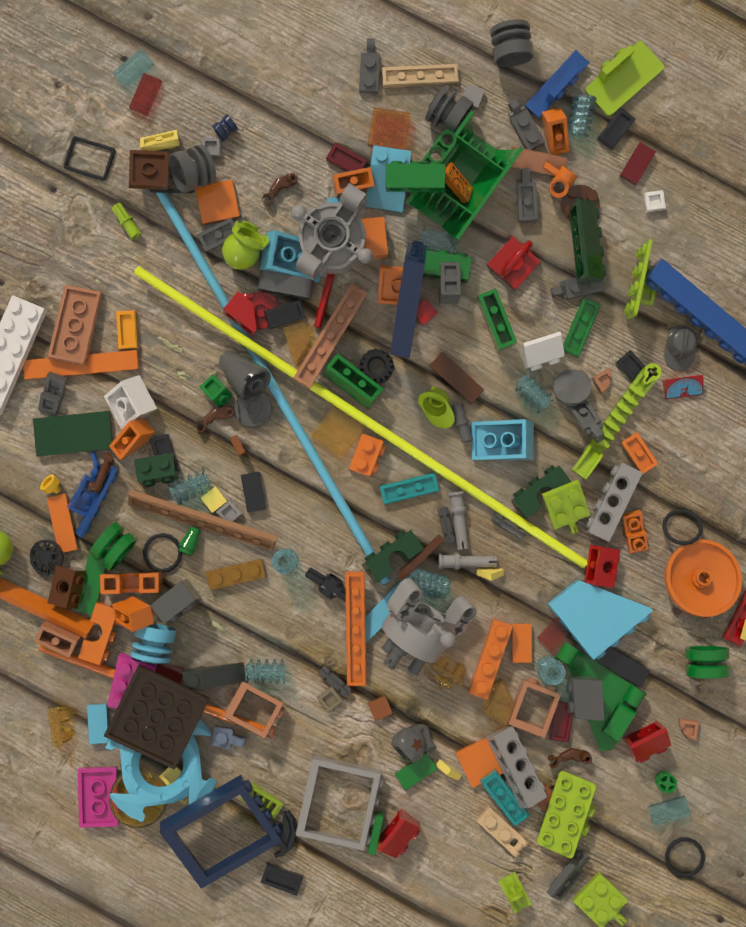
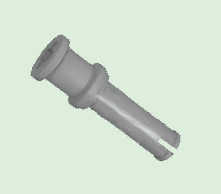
M464 491L447 493L451 504L449 512L453 514L457 550H462V541L463 548H469L464 512L467 510L463 502Z
M438 553V570L443 568L458 570L460 567L496 568L497 563L489 561H497V557L460 556L458 553L442 555V553Z

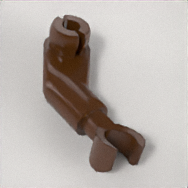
M290 173L277 178L270 187L269 193L264 194L262 200L265 197L270 198L271 202L266 206H270L273 203V197L281 189L295 185L298 181V176L295 173Z
M231 406L213 408L204 416L202 421L195 423V425L198 423L203 424V429L198 432H203L206 426L215 419L232 418L234 409Z
M103 453L104 463L100 466L96 482H89L88 491L98 493L102 490L110 470V465L114 463L112 454Z
M570 748L560 753L557 757L555 755L548 756L549 761L555 759L553 764H549L552 769L556 768L560 762H566L570 759L584 764H589L592 761L588 751Z

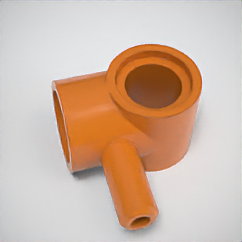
M548 162L543 165V169L554 176L549 183L550 193L557 198L565 196L578 176L563 165L560 170ZM562 182L564 189L561 192L554 191L553 186L555 183Z

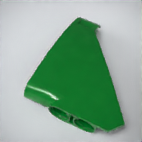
M564 642L555 658L568 666L571 676L591 675L602 680L604 720L588 721L599 750H613L637 713L636 710L647 694L595 660L590 659L567 642Z

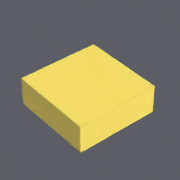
M217 486L201 497L212 513L228 502Z

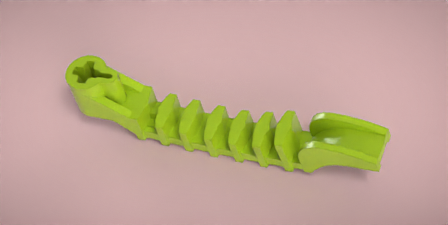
M651 363L641 369L637 377L628 386L625 394L620 397V401L615 404V408L608 414V418L603 421V429L601 431L604 434V440L596 443L592 438L571 469L572 472L584 480L589 477L602 459L603 451L609 448V442L614 440V435L620 431L621 425L625 424L626 418L633 413V408L638 406V401L646 395L660 378L662 371L659 365ZM649 370H652L653 376L647 379L649 375Z

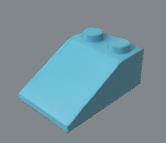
M373 146L370 167L375 187L367 189L365 208L403 213L406 192H386V164H391V161H401L402 164H410L412 151Z
M276 230L267 232L266 235L269 238V243L263 249L259 270L311 279L296 267V263L303 253L299 237ZM318 275L314 281L319 283L321 276Z
M520 419L472 422V460H534L533 421Z

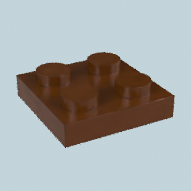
M130 150L129 188L168 190L169 152Z

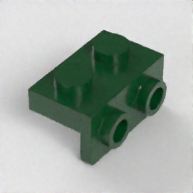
M173 453L134 460L137 482L144 487L155 486V483L159 482L169 484L173 483L175 479H179L176 473Z

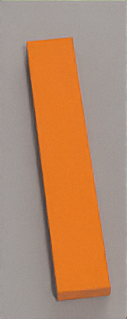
M137 350L89 354L86 366L48 358L26 360L23 365L25 380L46 378L49 372L61 376L140 370Z
M346 571L347 686H366L365 571Z
M0 578V599L85 639L94 628L95 623L91 622L90 619L66 608L49 604L47 599Z

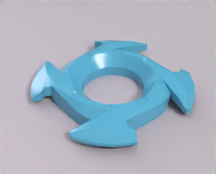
M199 719L182 754L183 770L181 775L175 782L164 787L151 785L142 777L139 767L142 754L109 739L105 748L109 750L120 749L123 782L129 793H110V798L116 806L129 817L143 822L146 816L143 810L147 806L174 803L188 796L190 805L212 792L217 780L209 778L205 781L202 779L199 748L193 736L212 735V732L205 723Z

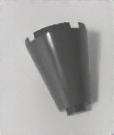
M232 351L225 352L220 356L219 366L238 395L245 401L256 399L261 395L259 391L263 387L266 389L269 385L271 374L266 368Z

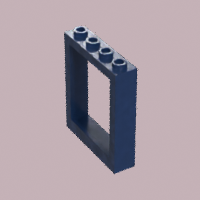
M421 241L408 242L390 355L410 358L427 245H423L424 243Z
M242 775L237 776L160 821V834L201 889L282 842L281 833L283 831L278 822L275 823L272 820L273 816L270 810L263 807L259 794H254L252 784L248 779L245 781ZM241 795L267 835L209 869L204 870L177 831L236 796Z

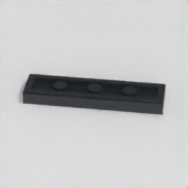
M576 642L574 648L587 655ZM611 647L605 650L606 654L598 660L594 659L639 687L643 685L650 673L649 669Z

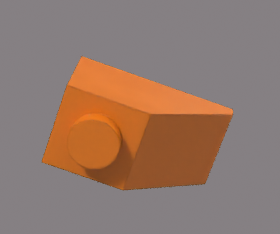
M561 108L542 112L543 130L550 154L559 155L570 152L567 117Z
M371 167L334 174L331 179L336 198L341 197L349 183L361 191L375 187Z
M144 418L131 420L109 447L120 460H123L144 446L155 431Z

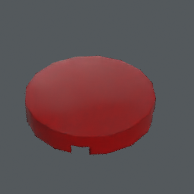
M265 291L251 293L249 297L254 305L256 328L267 329L268 325L263 311L279 306L278 301L272 294Z

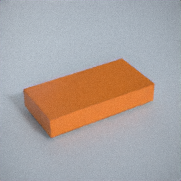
M512 623V663H532V624Z

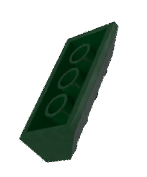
M576 199L569 208L577 284L601 282L604 276H606V267L602 265L604 249L603 246H600L602 230L601 227H598L597 220L600 218L599 208H596V202Z

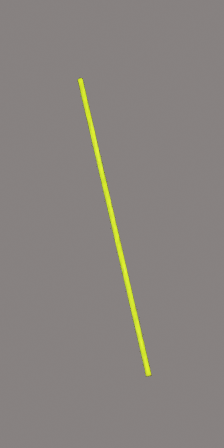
M140 266L135 269L134 274L288 376L294 378L298 371L297 369ZM314 381L310 388L311 391L579 567L585 568L588 560Z

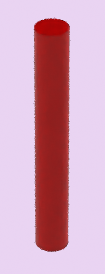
M327 273L314 324L316 328L322 327L335 274Z

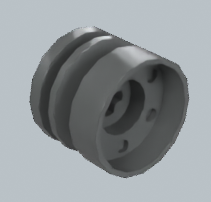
M522 19L507 20L496 24L490 29L491 43L494 46V64L496 66H519L534 58L533 44L530 41V23Z
M445 85L430 103L425 120L431 122L435 117L433 126L436 127L441 121H444L442 131L450 130L455 133L472 110L474 102L465 96H462L456 102L457 91L453 90L449 95L451 87Z
M200 144L188 148L187 152L181 150L169 155V170L180 192L187 193L196 190L198 186L205 187L215 183V165L204 145Z

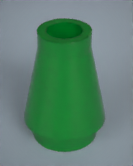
M190 526L189 531L178 545L180 546L178 551L193 556L197 550L201 530Z

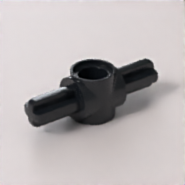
M312 567L306 571L305 577L319 585L318 590L320 593L330 599L338 597L346 602V588L343 587L344 584L340 578L331 573L323 575Z

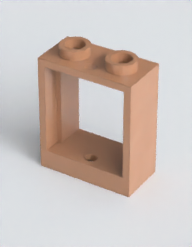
M528 677V680L522 678L508 715L507 723L545 738L561 694L557 691L558 688L550 684H546V687L540 685L539 680ZM528 687L553 696L542 726L517 717Z
M242 681L224 714V718L265 740L266 736L271 737L275 729L273 723L276 718L280 720L285 710L282 708L284 703ZM247 691L276 706L263 732L234 716Z

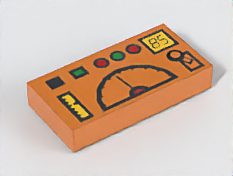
M452 162L447 163L445 166V183L463 204L469 202L473 187Z

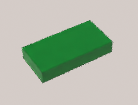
M425 752L419 761L410 762L395 772V776L406 791L437 770V767L428 753Z
M377 811L375 813V821L368 845V854L375 856L384 812Z

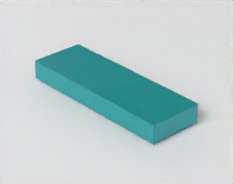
M435 473L379 486L384 505L440 491Z
M496 769L480 780L481 784L514 827L530 816L526 808H520L512 790Z

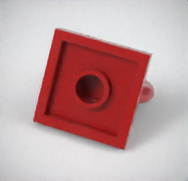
M512 236L487 264V267L515 291L541 261L530 252V249L533 247L531 240L526 241L522 245Z

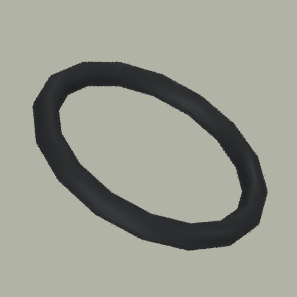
M684 509L673 510L668 513L662 524L665 536L673 543L679 545L693 544L698 541L703 531L702 522L695 513ZM674 514H688L697 521L699 526L698 534L689 541L676 540L667 531L668 519Z
M155 534L144 545V561L153 571L169 572L180 563L182 552L178 551L177 560L172 566L160 569L149 562L147 549L154 539L160 537L171 539L175 542L178 549L180 547L178 546L179 542L170 534Z
M681 837L674 840L668 846L665 852V862L673 874L679 877H691L702 869L705 862V853L702 846L696 840L689 837ZM682 841L693 843L701 854L699 866L690 873L676 871L669 861L671 849Z

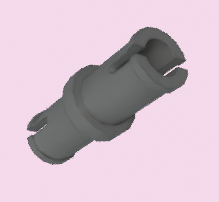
M463 403L452 405L451 409L456 421L454 424L458 428L461 443L473 440L468 425L470 421L466 418Z

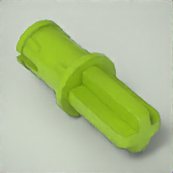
M121 203L115 204L112 210L119 219L120 226L124 227L132 240L136 239L141 235V231L133 222V217L129 216Z

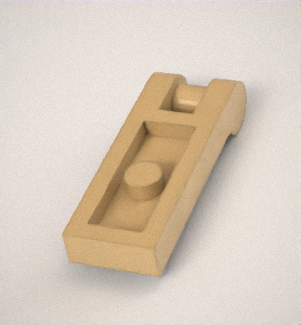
M490 806L476 819L487 832L516 858L521 854L520 851L530 844ZM514 838L518 840L515 846L510 843Z

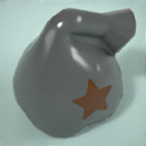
M424 724L401 729L393 736L391 741L392 747L400 756L411 763L419 761L424 752H433L437 748L431 739L429 727Z

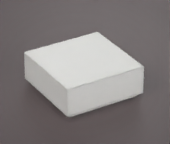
M663 190L643 194L646 213L666 209Z

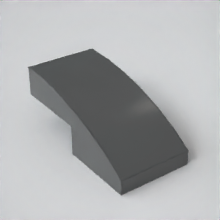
M53 372L47 374L44 391L40 395L39 411L57 416L68 378Z

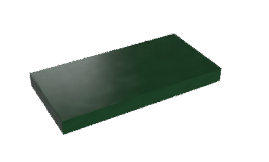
M110 411L33 419L36 457L111 449L109 445L113 442Z

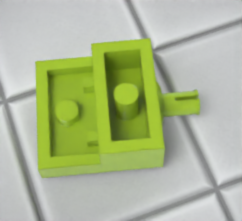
M575 480L542 494L552 527L558 529L569 525L571 534L578 533L579 530L576 522L590 516L580 482Z
M599 871L572 899L599 927H604L613 918L620 926L627 922L619 912L628 902V899Z

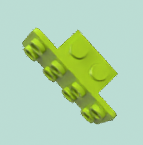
M638 41L633 46L629 45L625 49L623 47L615 53V58L612 61L607 60L602 64L598 77L585 88L586 94L606 116L613 115L664 69V64L642 41Z
M652 239L642 243L636 252L635 258L638 259V262L632 271L634 282L629 287L628 296H630V301L626 303L624 309L626 320H631L637 316L640 304L654 305L656 290L648 288L644 281L647 272L652 267L648 265Z
M566 771L559 773L537 839L539 845L568 858L574 857L579 840L587 836L589 832V818H593L596 811L594 806L595 800H593L597 788L595 783Z

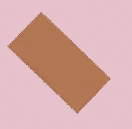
M69 285L64 286L47 356L48 359L86 366L103 297L101 291Z

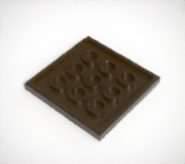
M139 664L104 737L175 770L210 698Z

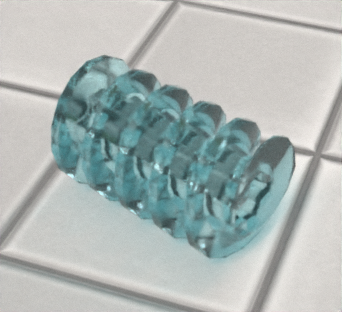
M582 94L572 98L573 104L570 107V119L567 121L569 135L576 138L589 137L584 132L591 130L586 124H591L592 120L587 117L594 115L589 110L595 109V105L591 102H596V97Z
M528 371L515 384L517 385L515 392L522 390L520 397L522 398L527 395L526 403L533 401L531 408L538 406L539 408L536 412L538 414L547 408L554 399L550 400L551 392L545 395L546 387L539 389L541 382L534 384L535 376L528 378L530 375V371Z
M201 468V475L194 471V478L188 474V481L181 477V484L173 481V488L168 484L171 496L179 505L183 503L182 498L187 502L190 499L189 495L192 498H196V492L202 495L203 488L207 492L210 491L211 483L204 468Z
M290 548L281 549L273 555L272 566L277 572L288 574L297 567L298 555ZM283 557L290 560L287 564H282L281 562Z
M415 569L408 576L420 587L424 596L441 597L444 599L449 593L450 580L445 575Z
M544 656L537 662V673L547 684L558 685L565 679L566 670L556 658Z
M250 659L249 663L246 664V683H249L250 678L253 683H256L259 678L260 683L263 684L267 678L268 683L271 684L274 678L276 684H279L282 678L285 684L286 667L283 659H281L279 665H277L276 659H273L272 664H269L268 659H265L264 664L261 663L260 659L257 660L256 664H254L253 659Z

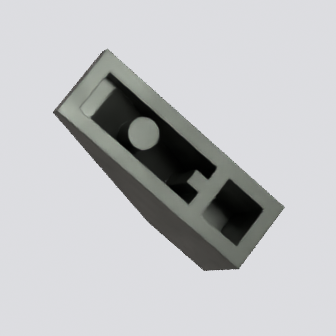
M243 662L190 668L182 672L184 686L193 690L245 682Z

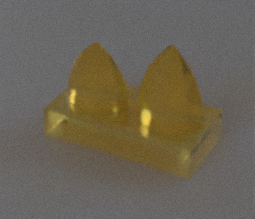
M47 707L52 746L55 748L61 747L73 738L76 731L70 727L60 726V724L71 720L77 711L68 707Z

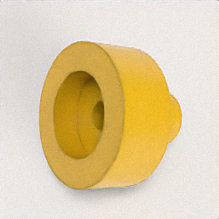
M51 474L42 481L40 489L46 494L52 492L58 494L61 490L58 486L60 480Z

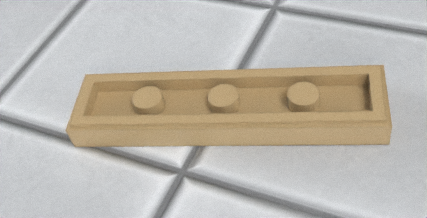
M458 64L382 67L383 88L458 85L459 83Z

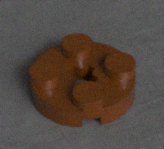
M586 185L570 187L567 194L561 200L562 213H564L569 221V208L576 199L596 202V208L600 207L597 191Z

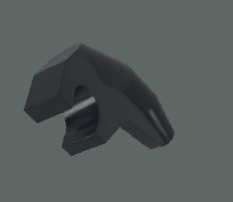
M286 810L282 816V842L275 845L279 846L281 850L275 852V858L284 856L295 844L297 824L290 810Z

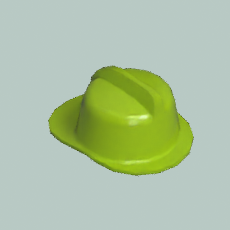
M436 386L420 394L418 403L431 424L441 429L451 427L455 416L449 405L450 398L448 394Z

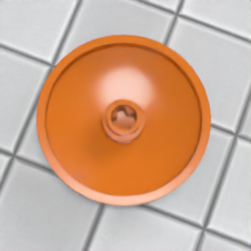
M699 539L693 544L679 546L670 555L665 566L664 582L669 597L682 611L696 617H712L726 612L737 601L742 588V573L736 558L726 547L711 540Z

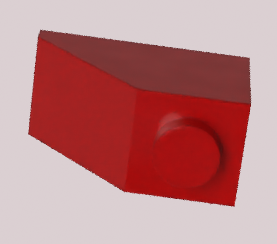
M237 291L224 307L223 314L254 337L257 328L252 299L247 294H241Z

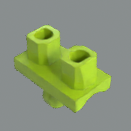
M516 872L498 880L514 913L532 905Z

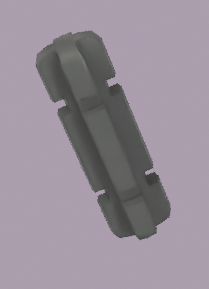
M446 506L440 507L437 511L441 517L440 523L442 532L445 534V543H454L455 537L452 534L453 528L450 517H448V508Z
M495 513L491 519L493 523L499 524L502 529L512 535L514 534L519 540H523L527 534L525 530L519 529L516 524L506 518L504 519L498 513Z
M323 666L319 670L318 674L323 679L325 678L337 691L339 690L341 695L347 697L352 689L347 684L344 685V682L333 672L331 673L330 669Z

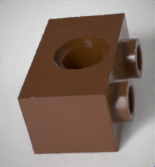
M56 565L47 603L66 609H78L86 571L70 566Z

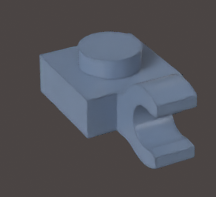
M216 725L211 746L230 749L233 744L244 747L247 737L234 735V729Z

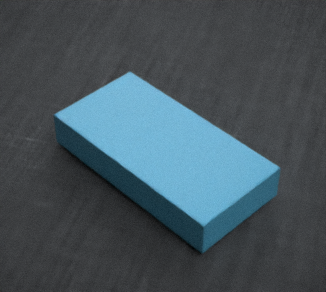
M107 703L87 705L89 744L108 743L109 738L104 737L109 726Z

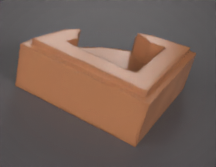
M609 368L592 377L601 394L608 389L611 382V371Z
M679 718V727L683 734L697 741L699 721Z

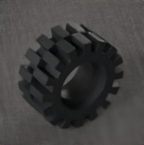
M375 348L369 350L366 354L364 353L360 360V371L376 383L382 384L389 380L393 374V359L383 349ZM379 359L384 363V370L381 373L375 374L371 372L369 365L372 360Z

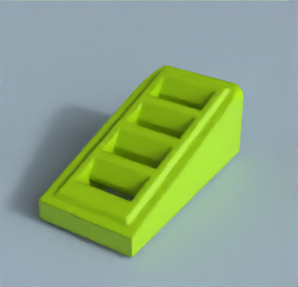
M253 781L251 783L253 786L252 791L257 792L259 796H263V804L267 799L270 800L265 809H269L273 803L276 804L271 812L274 819L284 803Z

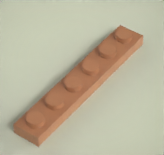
M351 283L295 374L294 381L310 390L368 294L366 291Z

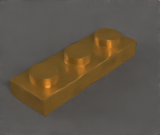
M257 559L206 571L209 590L266 578L263 560Z

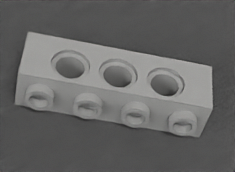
M618 463V465L613 466L610 472L612 477L609 483L606 482L602 488L604 494L601 500L598 499L593 507L595 512L592 517L589 516L585 524L587 529L585 532L610 542L643 472L624 463ZM618 479H622L625 483L624 488L621 490L616 486ZM611 496L616 498V505L613 507L608 504V499ZM603 513L608 516V521L605 524H602L599 520L600 515Z
M504 726L487 736L486 739L520 808H530L547 797L545 787L536 775V768L530 762L528 752L522 746L517 730L513 726ZM508 744H510V746H511V752H510V753L508 752V749H507ZM517 762L520 764L519 770L516 768ZM526 779H527V781H528V787H527V788H526V786H525V781H526Z

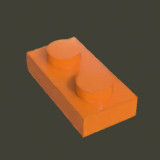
M638 432L620 442L636 468L643 472V474L658 465V462Z

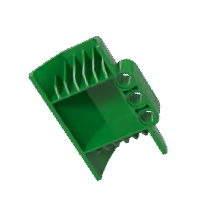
M472 110L455 133L450 130L443 131L421 161L422 164H430V162L435 161L431 155L437 153L441 157L439 162L445 164V166L447 163L452 162L473 187L469 202L463 204L446 183L445 193L412 192L405 202L429 217L456 240H459L524 149L522 147L510 150L496 149L476 136L472 128L474 114ZM449 138L452 144L445 145L442 139Z

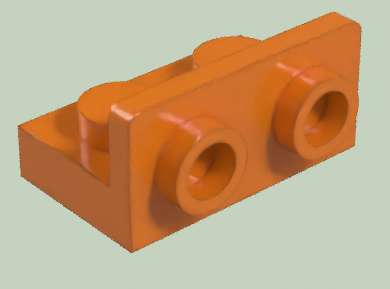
M362 433L349 469L371 477V474H376L379 466L376 463L378 456H383L386 448L383 445L384 441Z

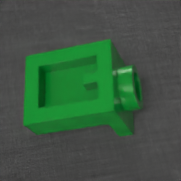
M214 374L200 386L201 390L218 407L228 403L233 396L232 392Z

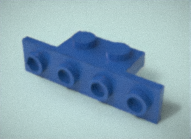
M575 50L525 104V107L539 119L542 116V112L546 111L556 99L559 101L565 95V90L569 85L572 87L579 79L578 75L590 62Z
M110 465L103 488L98 493L88 491L89 482H96V478L84 473L67 506L69 510L84 516L76 530V534L81 538L89 532L91 528L90 522L99 513V505L102 500L106 499L110 483H113L117 478L118 469L113 465Z

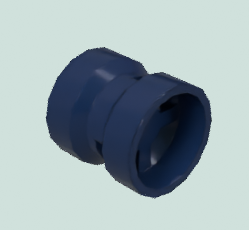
M228 114L224 115L220 122L212 125L223 141L228 138L231 132L235 133L238 130L237 125Z

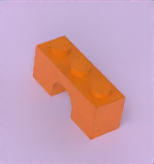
M163 572L100 574V594L128 592L160 593L163 591Z
M99 601L95 604L90 621L97 623L101 627L102 635L99 640L84 639L78 656L79 659L97 665L108 661L111 653L108 649L110 643L115 641L117 632L114 631L116 625H119L115 620L112 605Z

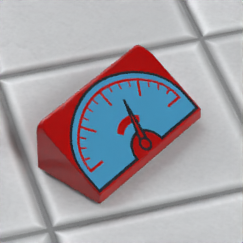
M703 375L662 381L665 400L703 395Z

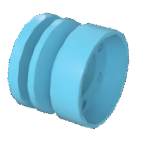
M154 623L135 631L134 636L142 639V641L132 643V647L136 649L130 651V656L146 663H170L171 657L166 654H171L173 649L165 646V644L175 642L177 629Z

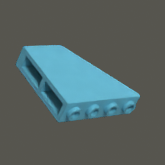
M575 580L546 604L592 660L595 658L598 660L606 654L605 650L610 646L613 648L619 644L620 638L624 634H631L636 629L634 626L639 622L644 623L651 617L649 614L653 612L650 607L580 580Z

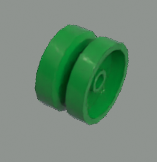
M114 522L96 540L89 551V555L95 560H100L104 557L102 566L112 571L127 557L138 539L131 533L123 535L124 527L118 522Z
M689 646L685 648V658L695 661L685 666L686 676L704 679L726 678L730 676V666L722 663V661L729 659L728 647Z

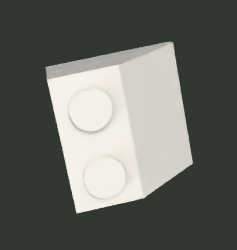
M561 332L525 342L519 347L525 369L531 368V371L541 369L542 364L549 363V365L560 363V359L565 356Z
M140 375L121 381L104 395L121 430L129 421L145 418L157 409Z

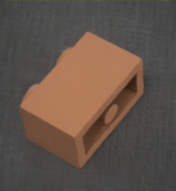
M46 620L40 626L34 642L70 658L76 652L82 637Z

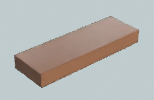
M511 145V149L520 148ZM524 148L512 167L530 168V171L552 175L543 169V165L548 162L560 170L562 165L566 166L567 158Z

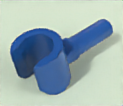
M91 451L90 454L94 468L90 475L95 478L99 473L101 465L97 460L95 451Z

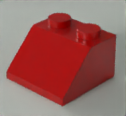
M658 721L622 737L632 758L636 762H645L650 759L651 755L655 753L661 754L667 751V747L671 746L667 729Z
M401 808L379 836L378 850L394 858H397L399 854L403 855L408 849L407 844L411 839L415 840L419 835L420 822Z

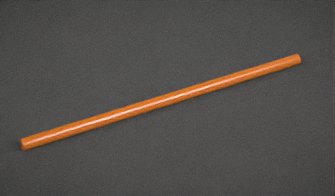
M42 645L39 647L40 652L113 679L115 669L79 659V655L76 654L68 658ZM209 704L206 705L203 713L234 724L224 718L225 710ZM236 714L234 715L236 718L248 723L249 725L261 730L262 732L266 727L265 725H262L260 723L254 722L252 720L246 719ZM274 729L271 737L269 738H273L276 729Z

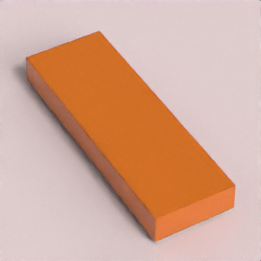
M67 493L47 497L56 543L61 547L63 553L78 550L79 547L71 510L67 508L69 505Z

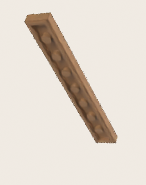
M131 490L129 493L128 505L270 551H274L278 537L276 535Z

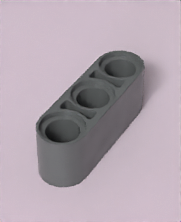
M261 270L257 290L311 300L315 281L309 278Z

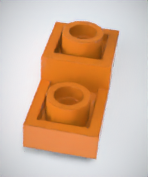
M636 510L623 513L622 523L629 554L648 550L647 534L644 530L642 512Z

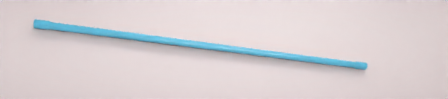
M156 193L224 309L229 300L168 194ZM228 318L234 329L250 338L248 332ZM246 348L253 362L270 372L263 358ZM271 374L268 388L366 556L372 552L375 553ZM390 575L383 578L380 583L383 585L392 580Z

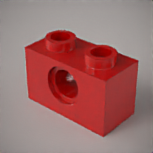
M590 545L584 582L614 588L617 579L616 574L620 560V550Z

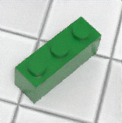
M391 161V164H386V192L445 193V164L439 161H432L430 164H422L420 161H411L410 164H402L401 161Z
M427 248L423 277L440 279L441 262H460V282L467 283L472 257H468L466 253L458 252L454 255L449 254V251L446 250L433 252Z
M495 288L478 295L476 300L496 351L514 346L517 340L497 289Z
M338 353L325 368L324 376L368 410L383 391L380 385Z

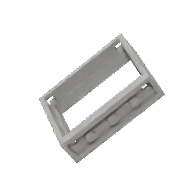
M313 755L296 836L364 851L365 845L370 843L371 833H368L369 826H373L375 821V814H372L373 808L378 807L380 795H377V790L382 788L384 777L381 776V770ZM319 766L373 778L360 840L305 828Z

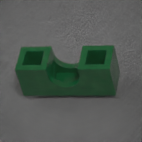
M551 465L543 471L545 475L540 479L538 476L528 482L530 486L525 490L520 488L513 493L514 498L511 501L524 518H528L542 508L537 500V493L541 488L547 487L553 490L571 482L560 465L556 467Z
M402 530L394 536L396 540L391 544L387 541L379 547L381 549L380 552L377 554L372 552L364 558L366 562L361 565L374 584L394 571L389 564L391 553L399 554L405 562L424 549L412 530L406 533Z

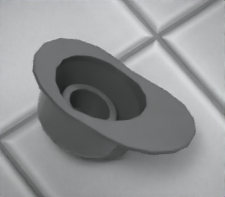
M684 325L676 326L668 333L664 359L666 364L673 370L683 371L693 364L697 348V336L690 327Z

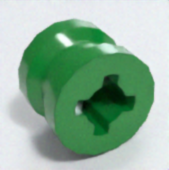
M661 771L655 776V784L662 792L667 794L676 790L677 780L670 772Z

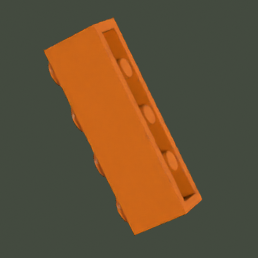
M492 617L467 689L470 694L488 700L513 627L512 624Z

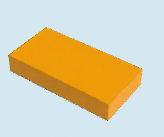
M116 311L118 349H139L136 311Z

